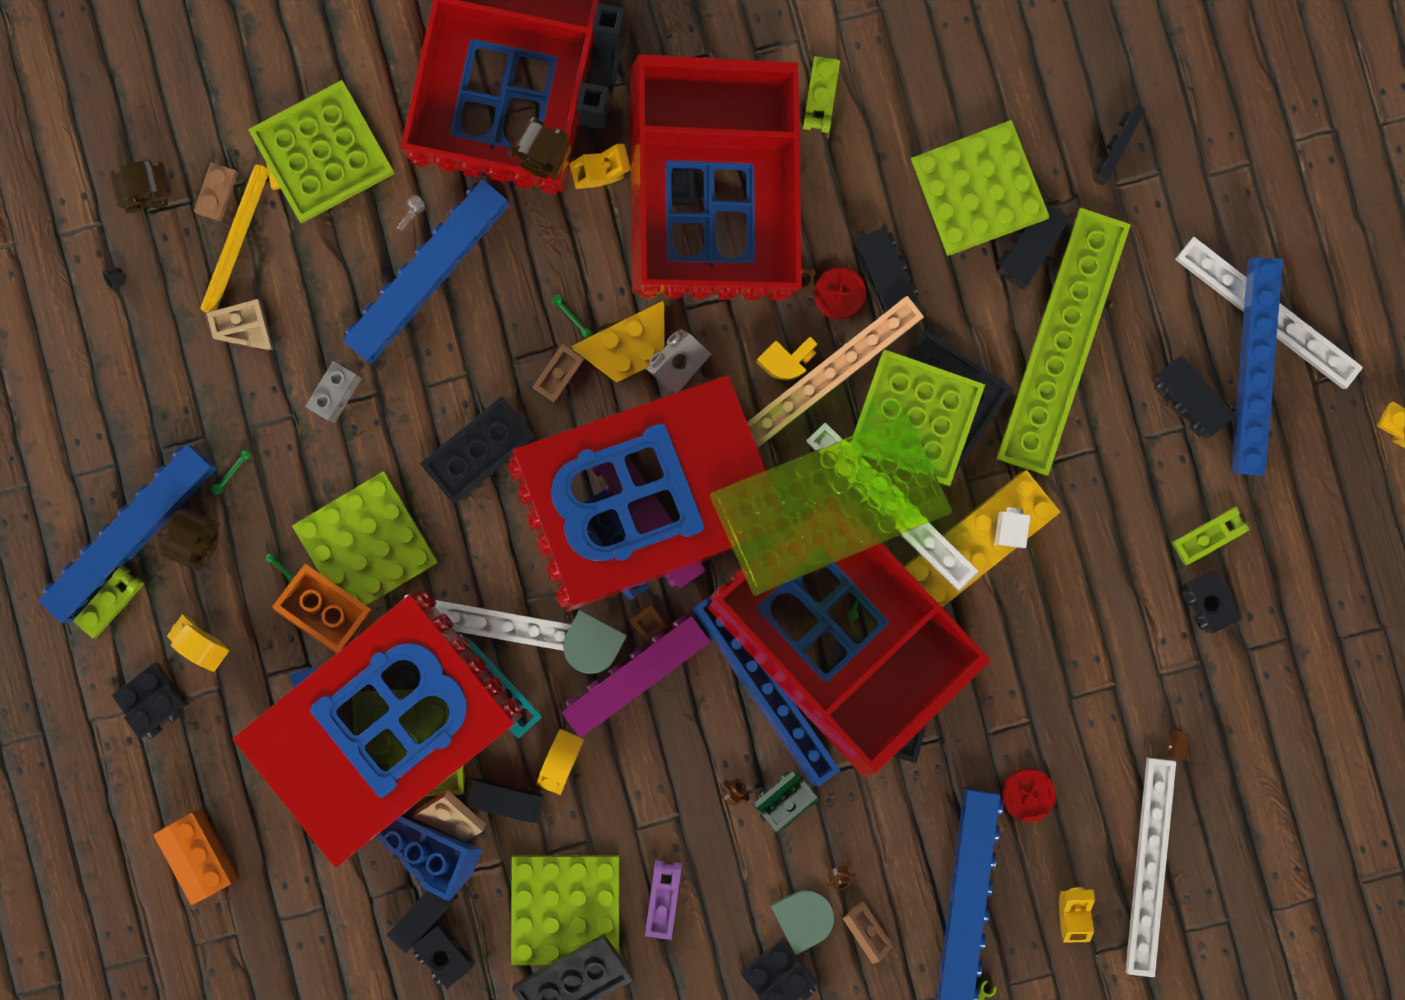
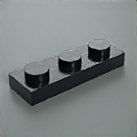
M1135 105L1130 112L1126 110L1118 123L1121 126L1118 135H1112L1106 146L1109 149L1106 158L1101 157L1094 169L1097 173L1094 181L1103 186L1110 179L1145 109Z

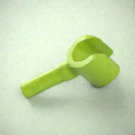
M981 980L977 985L979 988L978 1000L994 996L996 986L992 985L990 990L985 993L983 988L988 980Z

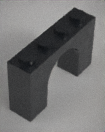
M597 3L592 28L594 35L592 66L588 83L581 82L576 110L582 126L607 130L627 32V23L624 8Z

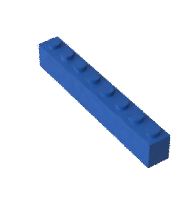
M483 179L479 184L476 182L468 189L466 199L462 203L458 202L449 212L450 217L444 224L441 222L432 231L433 237L427 244L423 242L416 249L413 260L410 263H404L397 272L398 277L393 283H387L379 293L381 295L375 303L367 305L363 310V317L357 324L355 322L352 323L345 331L346 337L343 341L370 364L378 358L510 206L508 201Z
M1255 257L1248 260L1231 473L1266 475L1283 259Z
M186 445L185 447H179L172 455L173 460L167 466L163 465L154 473L155 479L149 485L142 486L136 492L135 496L137 498L130 505H124L117 512V519L112 524L108 523L98 532L99 537L93 544H87L80 551L79 554L81 556L75 563L71 562L61 571L62 576L56 583L52 582L42 591L44 595L38 602L60 623L72 622L111 579L114 572L120 566H125L214 473L217 467L195 446Z
M712 595L691 608V610L812 786H820L841 770L792 699L707 608L712 603L710 599Z
M964 787L936 1000H978L979 988L975 986L977 976L980 977L982 973V960H979L980 949L984 950L986 943V934L982 933L983 924L987 923L989 919V906H986L987 896H991L993 889V880L989 879L990 870L994 869L996 865V853L993 852L994 842H998L1000 827L996 826L997 816L1001 815L1003 811V799H1000V794L996 791Z

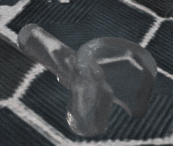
M414 195L406 201L410 211L406 213L397 226L400 231H403L415 215L424 211L425 204L419 196Z

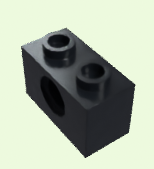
M1209 571L1182 584L1184 589L1182 592L1183 598L1188 606L1193 607L1196 613L1194 620L1201 631L1204 630L1205 633L1213 634L1242 620L1218 571ZM1208 596H1211L1214 601V605L1210 610H1207L1204 606V600Z
M442 921L421 937L413 946L415 950L414 955L417 960L423 965L426 963L432 971L431 976L434 981L440 986L443 984L446 989L471 970L475 964L473 958ZM436 952H446L449 960L447 962L439 961L436 958Z

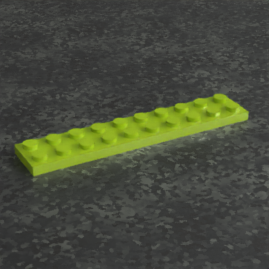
M1083 208L1078 209L996 460L1044 476L1049 475L1131 224Z

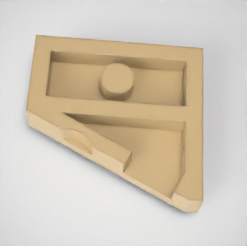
M259 299L206 313L213 339L273 350Z
M446 790L418 808L413 815L414 819L464 841H468L483 832L486 826L485 822L449 790Z

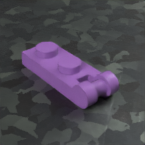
M655 860L645 936L672 940L682 863L674 862V865L664 864L662 860ZM661 875H672L671 883L661 882Z

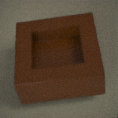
M652 604L630 620L645 642L667 626Z
M1172 729V733L1167 736L1165 749L1168 750L1167 755L1185 760L1190 734Z

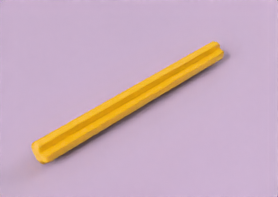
M254 165L200 307L203 312L216 311L268 177V168L265 166Z

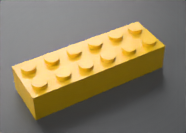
M1027 470L1016 475L942 535L979 571L960 592L920 553L904 565L908 572L941 607H944L1016 549L1015 547L994 545L999 512H1006L1007 507L1023 509L1024 515H1030L1028 538L1060 513L1059 509Z

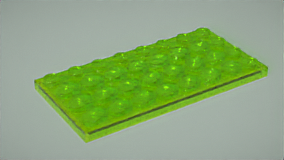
M907 414L712 492L709 495L754 596L952 513L951 507Z

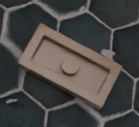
M210 162L194 213L222 222L238 172Z
M562 344L532 388L553 403H556L585 361L584 358Z
M864 902L857 904L843 918L872 964L880 962L894 947Z

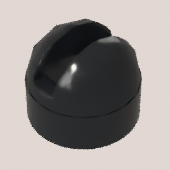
M112 267L102 272L103 278L111 290L121 287L126 281V274L122 273L123 270L121 268Z

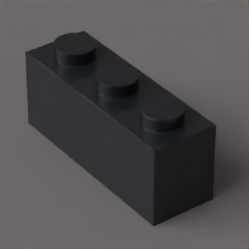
M1045 202L1049 219L1025 227L1024 230H1017L1011 239V242L1014 243L1010 252L1005 250L997 261L1000 267L996 273L1022 290L1029 284L1070 220L1069 217Z
M885 227L855 239L853 243L883 313H886L906 296L915 303L918 290L913 280L909 281L906 276L907 265L903 257H898L894 247H897L893 234L891 232L887 233Z
M1182 355L1173 359L1151 379L1155 384L1154 389L1164 398L1167 397L1172 402V409L1177 415L1185 417L1191 423L1189 427L1198 437L1202 436L1204 439L1212 437L1236 416Z

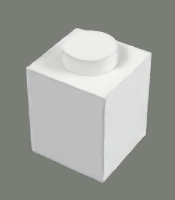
M1007 507L1006 512H999L994 545L1026 548L1030 515H1024L1023 509Z

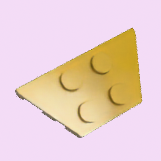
M661 301L571 347L574 352L618 384L646 370L650 365L651 358L665 348V305Z

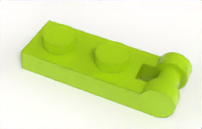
M814 56L803 129L811 130V128L821 129V132L829 133L840 60ZM813 112L824 113L823 119L813 117Z
M1237 506L1226 510L1221 515L1171 542L1184 565L1191 564L1250 530L1246 522L1243 523L1239 514L1241 512ZM1229 520H1230L1232 526L1234 527V528H1233L1232 530H1230V531L1228 530L1227 526L1225 525V522H1227V521H1229Z
M124 565L114 572L111 579L73 620L92 639L100 635L144 584L138 577L134 578L129 574L130 570ZM121 582L127 585L125 591L118 587Z

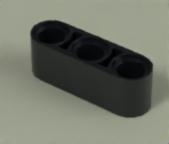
M470 777L463 804L472 809L525 822L538 823L544 795Z
M426 891L386 936L406 954L459 895L456 893L450 901H447Z

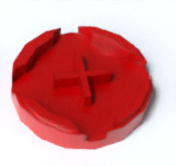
M834 267L825 271L817 279L814 302L824 316L833 320H847L855 316L862 309L866 299V286L862 277L854 270Z
M1021 768L1012 772L1005 780L1002 787L1003 804L1013 817L1024 822H1037L1050 813L1056 802V789L1052 780L1042 771L1034 768Z

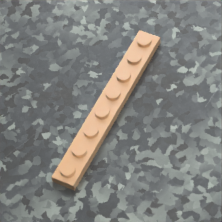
M908 296L903 298L751 418L747 424L757 449L922 320L924 316Z

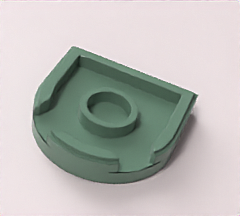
M579 610L565 636L563 644L564 655L568 663L577 671L587 674L598 673L611 665L627 635Z
M800 890L771 905L796 955L823 941L832 930L834 924L832 907L829 901L817 892Z

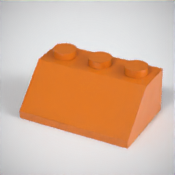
M307 564L303 565L272 606L278 614L336 654L357 637L371 612L370 608Z
M202 808L153 835L191 905L211 896L239 879Z

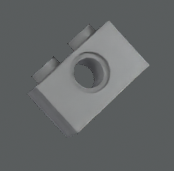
M680 329L679 332H675L669 337L667 346L651 358L650 365L646 370L668 390L678 393L708 359L711 353L690 333ZM680 354L681 360L679 364L673 366V358Z
M333 361L305 407L324 419L335 423L362 378Z

